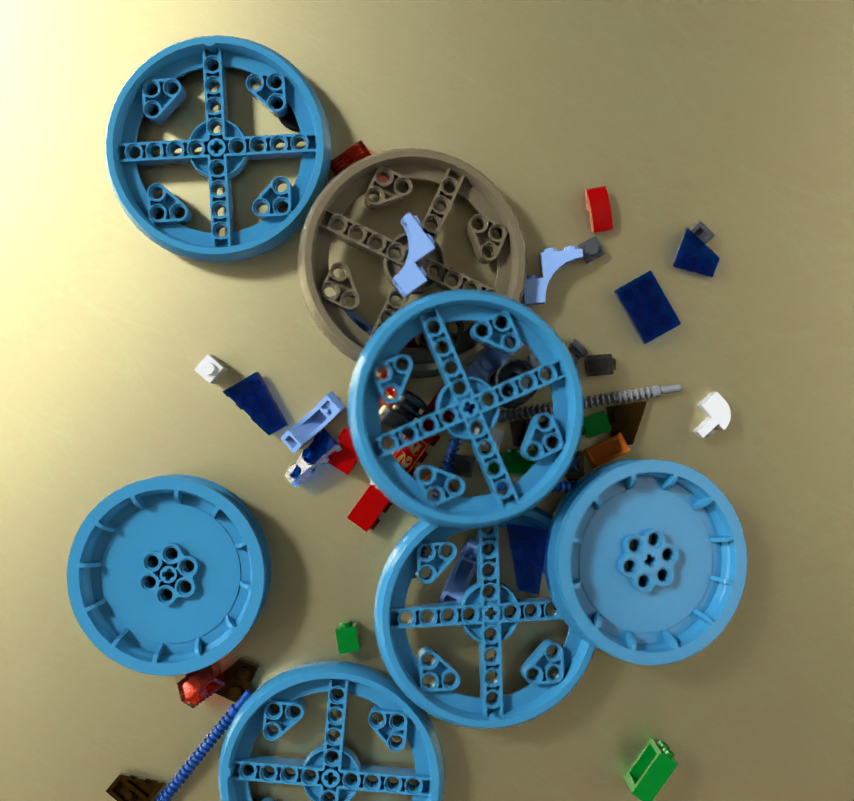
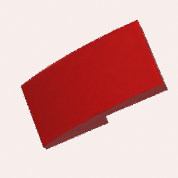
M606 186L585 189L586 209L590 212L591 232L596 233L613 229L611 206Z

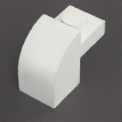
M711 392L696 405L707 417L693 430V433L700 438L711 436L716 431L715 427L718 430H725L731 419V410L728 403L718 392Z

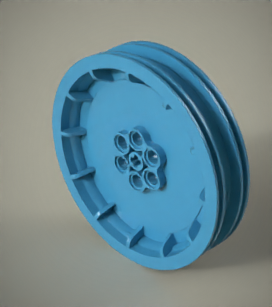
M623 460L604 465L590 472L579 480L561 500L551 519L546 535L544 571L549 594L555 608L564 622L577 636L595 648L623 661L640 665H664L686 659L701 651L715 640L727 626L738 607L744 590L747 573V550L742 526L734 508L723 492L703 474L688 466L671 461ZM652 534L653 540L649 543V536ZM633 540L634 546L632 549H630L629 545L630 542ZM664 550H666V556H665V558H663V551H664ZM626 561L629 562L627 570L624 569ZM661 570L662 574L661 577L658 579V572ZM642 576L643 581H642V583L639 585L638 581H639V578Z
M181 474L162 475L134 482L118 489L103 499L81 524L71 546L67 565V587L71 607L80 627L90 641L102 653L118 664L134 671L160 676L181 675L203 669L233 650L260 616L266 603L271 583V556L267 539L257 518L248 506L234 493L213 481ZM171 548H175L177 550V557H173L170 554ZM152 556L158 558V565L152 563ZM187 560H190L194 563L193 570L187 568ZM172 569L171 572L174 573V576L172 577L171 573H168V570ZM149 576L155 578V586L149 583ZM184 581L190 582L191 590L185 589ZM165 589H169L172 592V598L165 595Z

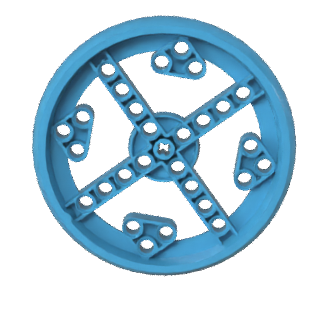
M211 35L190 38L174 43L149 57L133 72L121 88L111 109L106 128L105 162L108 178L117 201L127 217L139 231L161 248L175 255L200 262L231 263L248 260L263 255L286 242L304 225L311 206L326 187L331 167L332 144L329 122L319 96L310 82L299 69L276 51L260 43L234 36ZM213 65H219L216 71H210ZM226 68H234L252 73L246 79L247 89L274 116L284 117L289 112L290 106L297 119L300 133L246 136L239 126L228 120ZM203 69L206 121L194 129L189 140L137 142L139 127L144 115L154 124L165 122L186 98V90L177 79L190 72ZM275 82H282L279 88H273ZM255 83H261L259 89L254 90L252 86ZM220 85L218 91L211 92L213 86ZM179 87L177 93L171 94L173 88ZM158 88V92L155 95H150L153 89ZM282 102L283 105L280 109H274L275 103ZM215 106H221L218 112H212ZM154 109H159L158 114L156 116H152V111ZM216 126H222V130L219 133H214ZM301 141L306 143L303 149L296 148L297 143ZM285 143L284 149L276 150L277 144ZM258 144H264L265 146L262 151H255ZM238 145H244V149L240 153H235V148ZM202 147V152L199 155H194L195 149ZM181 148V154L174 156L175 150ZM161 149L160 156L154 157V152ZM140 150V156L134 159V153ZM301 157L300 169L294 186L292 187L287 178L283 176L276 177L252 204V211L262 221L251 227L234 231L232 178L243 171L248 160ZM191 163L200 175L209 179L212 233L197 231L183 226L191 222L193 217L192 211L160 183L150 185L148 191H146L138 171V166ZM223 166V173L216 175V169ZM280 184H287V189L284 192L278 191ZM225 187L224 194L217 195L218 188ZM163 190V196L156 199V193ZM282 204H288V210L280 213L279 207ZM267 205V211L264 214H259L260 206ZM226 207V213L223 216H218V210ZM184 209L185 215L182 218H177L178 211ZM163 210L164 216L158 220L157 214ZM227 228V234L219 237L220 229Z
M457 289L430 294L409 303L391 315L374 332L362 350L353 370L348 394V422L353 446L361 465L375 486L391 502L414 517L432 524L461 529L481 528L503 523L524 514L544 500L560 483L573 462L580 444L584 423V395L579 372L570 351L558 333L545 319L529 307L504 295L475 289ZM497 318H501L504 321L505 326L503 329L496 325ZM477 321L470 328L469 333L472 340L505 354L518 350L522 341L532 351L541 366L492 387L480 378L466 376L444 323ZM429 323H435L438 326L436 334L428 330ZM478 326L485 329L484 337H480L477 334L476 329ZM423 333L445 384L437 396L435 412L383 434L380 421V398L386 404H393L399 401L413 368V361L409 356L404 354L397 356V354L409 341ZM506 338H510L513 341L512 349L505 346ZM438 343L445 344L447 348L445 354L437 351ZM398 360L406 361L407 369L405 371H400L397 368ZM448 362L455 366L453 374L447 373L445 369ZM378 368H384L387 371L386 379L382 380L377 377L376 371ZM543 369H546L549 373L547 380L541 377ZM524 377L530 381V386L527 389L521 383ZM457 382L463 385L464 390L462 394H457L454 391V385ZM549 384L553 402V415L549 413L535 414L530 421L520 447V454L525 460L536 462L521 478L512 483L490 433L497 422L499 406ZM504 386H508L511 390L509 397H505L502 394ZM387 388L395 390L396 397L393 400L386 398L385 391ZM485 394L491 397V404L489 406H486L482 401ZM465 404L471 405L470 414L463 411V407H466ZM445 411L451 412L453 416L450 423H446L443 420ZM541 417L546 419L547 424L545 428L539 426V419ZM426 419L433 423V428L429 432L423 429V422ZM475 422L481 428L478 434H474L471 430V426ZM406 428L413 431V437L409 441L405 440L402 435ZM444 430L455 439L469 441L491 493L475 497H459L465 490L463 479L429 465L418 466L414 471V479L399 465L392 452ZM385 437L392 438V448L385 449L383 447L382 441ZM549 437H553L555 440V445L552 448L547 445ZM483 442L489 446V451L486 454H482L480 451V446ZM531 445L536 448V453L533 457L528 454V448ZM492 462L497 465V471L494 474H491L488 469ZM427 468L430 471V477L428 480L423 481L420 478V472ZM452 480H456L459 485L455 492L449 490V483ZM503 482L506 485V490L503 494H499L497 486ZM432 489H437L439 497L431 501L429 499V492Z
M535 506L516 518L493 525L487 533L483 532L482 527L475 528L477 583L465 591L460 602L405 605L408 588L414 574L421 582L425 584L432 583L457 555L456 546L446 539L472 528L444 527L420 520L399 540L387 559L379 578L375 595L374 628L376 641L383 662L394 682L413 703L428 714L444 722L470 729L490 730L512 727L530 721L556 706L572 691L584 675L596 648L585 642L569 628L563 647L552 639H545L522 664L520 673L530 685L516 692L503 695L501 641L508 638L514 632L518 622L562 619L555 606L551 613H547L548 605H554L551 597L517 599L514 592L507 585L500 582L498 527L513 529L528 535L518 540L517 550L539 572L545 575L544 547L549 524L553 516L541 508ZM531 541L532 548L526 552L524 546L527 542ZM490 543L492 546L491 551L484 554V545ZM445 545H449L451 548L450 553L445 556L442 555L441 549ZM429 546L430 553L427 556H421V548ZM492 565L491 573L485 575V566ZM430 568V575L425 578L421 577L422 569ZM492 586V593L486 596L484 594L485 588ZM533 605V612L526 614L527 607ZM509 606H513V613L506 615V609ZM468 608H472L473 614L470 617L465 618V610ZM488 608H491L493 612H489V616L486 615L485 612L489 611ZM451 609V617L444 619V611ZM431 611V617L428 620H423V612ZM404 612L411 613V616L407 621H402L400 619L402 613ZM461 625L464 632L479 643L480 697L468 696L453 691L460 685V676L433 648L429 646L420 648L416 658L409 644L406 628ZM490 628H493V635L491 637H486V631ZM551 646H555L554 653L548 655V649ZM489 650H494L493 657L486 658V653ZM426 654L433 655L429 662H423V657ZM555 667V673L549 676V670ZM535 668V674L528 677L529 670ZM490 671H495V676L492 679H486ZM448 674H454L452 681H444ZM426 676H433V680L430 683H423ZM490 693H496L493 700H487V696Z
M337 660L317 661L290 668L276 675L254 691L243 703L234 716L223 741L218 768V787L221 801H253L249 781L302 785L312 801H350L358 791L413 795L411 801H442L445 787V762L438 734L429 715L401 691L392 677L377 669L358 663ZM341 689L344 695L337 696L333 690ZM328 692L324 744L311 751L306 759L251 755L255 740L262 728L263 735L267 740H277L303 717L306 710V702L300 697L313 693ZM348 694L360 696L376 704L370 709L368 723L389 749L394 752L403 750L407 738L412 750L415 769L360 764L356 754L344 745ZM271 704H277L280 710L274 711L271 708ZM298 706L301 712L295 713L291 707ZM335 709L340 710L342 715L334 716L332 711ZM380 713L384 718L376 720L373 714ZM401 715L404 720L397 722L393 717ZM269 725L277 726L278 731L270 730ZM336 730L340 733V736L334 737L330 731ZM400 736L402 741L394 742L392 737ZM335 751L339 756L331 757L328 752ZM245 765H252L254 770H248ZM271 766L275 772H268L266 767ZM292 768L295 774H289L286 769ZM313 770L316 775L310 776L306 771ZM355 774L357 778L352 780L347 775ZM374 775L378 780L370 781L368 777ZM391 777H395L399 781L397 783H391L388 779ZM411 779H416L419 781V783L417 785H412L409 783V781ZM330 792L333 793L335 797L328 798L325 794ZM271 797L262 799V801H276Z

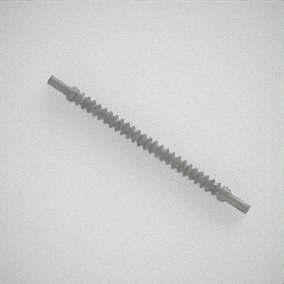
M674 384L661 387L653 385L651 388L647 386L646 389L641 387L640 390L637 388L634 391L629 389L628 392L623 390V393L618 391L617 394L614 392L611 395L606 393L605 396L600 394V397H597V395H594V398L588 396V399L584 397V409H587V406L593 408V405L598 407L599 404L604 406L605 403L610 405L611 402L613 404H616V402L621 404L622 401L625 403L628 400L633 402L634 399L639 401V398H642V400L645 397L650 399L651 396L658 398L662 394L681 392V385ZM548 402V405L543 403L542 406L537 404L536 407L531 405L530 408L525 406V409L519 407V410L513 408V411L508 409L506 412L499 410L497 421L503 423L507 419L512 421L513 418L515 420L519 417L523 419L525 416L529 418V416L533 417L538 413H549L552 415L553 404Z

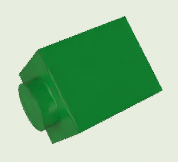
M605 410L584 416L582 435H585L586 438L612 430Z
M352 620L340 622V625H337L335 629L339 654L360 651L361 641L358 623H352Z

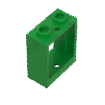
M651 738L624 776L631 793L642 801H652L678 765L674 758L675 754L669 750L670 747L662 740L657 742Z

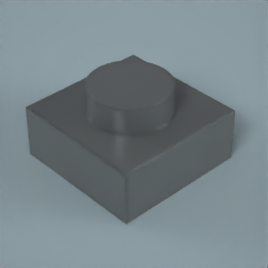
M700 220L684 234L699 250L715 236Z
M597 236L577 246L578 249L583 250V259L586 264L606 254Z
M458 454L454 457L456 461L453 462L454 467H452L451 474L471 478L475 457Z

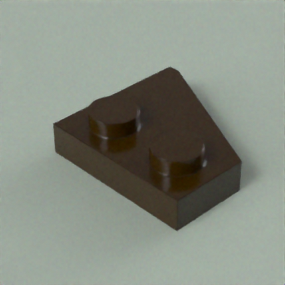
M646 401L607 406L606 414L612 428L609 431L610 437L621 432L626 443L633 445L646 407Z
M239 658L215 680L210 682L206 690L237 702L242 694L250 688L259 665Z
M120 773L106 792L117 801H151L165 783L159 780Z

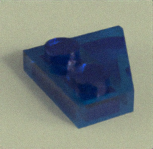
M686 227L672 265L713 277L720 258L690 228Z

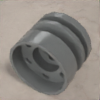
M520 359L509 360L503 363L492 375L489 385L491 387L534 369V367ZM524 377L521 383L527 389L530 386V381ZM508 386L502 388V394L505 397H509L511 394ZM537 389L500 406L517 408L531 399L537 392Z
M404 389L401 398L392 407L382 404L380 407V419L393 428H398L412 422L414 418L419 419L423 417L418 413L420 409L428 414L432 409L425 404L424 400L409 390ZM390 394L387 396L389 400H393L395 398ZM409 428L404 429L403 434L412 439L413 431Z

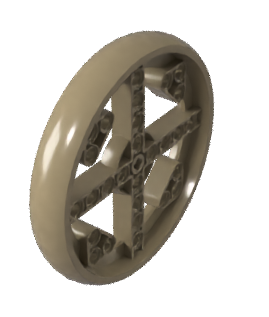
M400 148L382 151L353 163L334 177L321 191L311 206L301 231L298 247V274L304 300L317 326L337 349L357 362L368 340L384 323L382 320L383 316H391L404 307L411 294H422L433 289L435 286L444 291L466 289V286H472L475 290L497 293L521 303L527 278V253L523 232L511 205L503 193L483 173L470 164L442 152L419 148ZM383 175L387 177L388 182L381 183L378 177ZM410 179L434 182L439 184V187L422 221L421 228L425 234L428 233L433 238L435 249L416 263L417 267L420 265L426 272L427 276L425 278L427 281L403 298L391 280L403 269L408 256L407 234H401L392 240L343 216V214L364 193H366L364 198L366 207L376 210L407 199L413 188ZM404 185L407 188V192L401 193L398 191L397 186ZM444 185H450L453 189V192H446L444 190ZM457 194L466 199L479 213L474 215L466 226L477 260L481 264H489L497 257V276L494 289L445 266L442 249L435 241ZM369 195H378L380 201L372 202ZM435 204H442L445 210L442 212L438 211L435 208ZM340 222L343 225V229L337 231L333 229L332 224ZM433 222L436 225V230L428 229L426 223ZM473 222H479L482 227L481 230H476L473 227ZM354 231L360 232L362 239H353L351 233ZM497 231L500 234V239L493 238L491 232ZM332 237L382 260L384 273L388 281L393 285L370 335L357 326L346 314V312H353L358 307L360 299L349 268L345 263L336 262L329 270V248ZM373 240L379 241L381 248H372L370 242ZM393 249L399 251L400 258L395 259L391 257L390 251ZM483 249L490 250L491 258L484 256ZM338 268L342 269L345 276L337 278L334 276L333 271ZM428 268H435L438 272L437 277H431L428 273ZM447 277L455 278L456 286H450L447 283ZM331 287L336 291V295L334 297H327L324 290ZM393 296L401 298L402 304L400 306L392 303L391 298ZM352 297L355 300V305L351 307L345 305L344 298ZM501 318L496 320V325L503 329L505 326L504 321ZM463 321L444 323L462 367L473 363L491 349L472 340L469 333L470 328L463 332ZM450 323L457 325V333H452L449 330ZM436 324L430 325L428 330L436 334L438 326ZM481 326L477 327V334L480 337H484L485 329ZM422 333L415 337L417 345L421 348L403 347L397 354V356L404 354L412 359L413 368L409 378L440 376L428 344L421 340ZM438 343L437 351L441 354H445L446 352H443L440 349V343ZM402 359L397 361V368L400 371H405L407 369L406 361ZM448 362L445 369L447 373L455 371V366L452 363ZM378 368L376 371L387 375V371L384 368Z

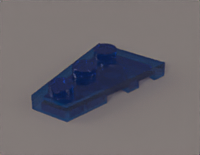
M259 372L253 373L223 391L268 435H272L288 426Z
M323 429L314 437L310 446L302 451L299 459L288 468L285 474L286 478L297 488L315 472L318 464H325L330 460L328 456L334 451L338 453L343 447L330 432Z
M506 523L517 590L539 594L549 529Z

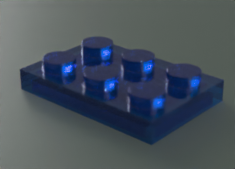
M651 270L614 291L643 344H647L681 324Z

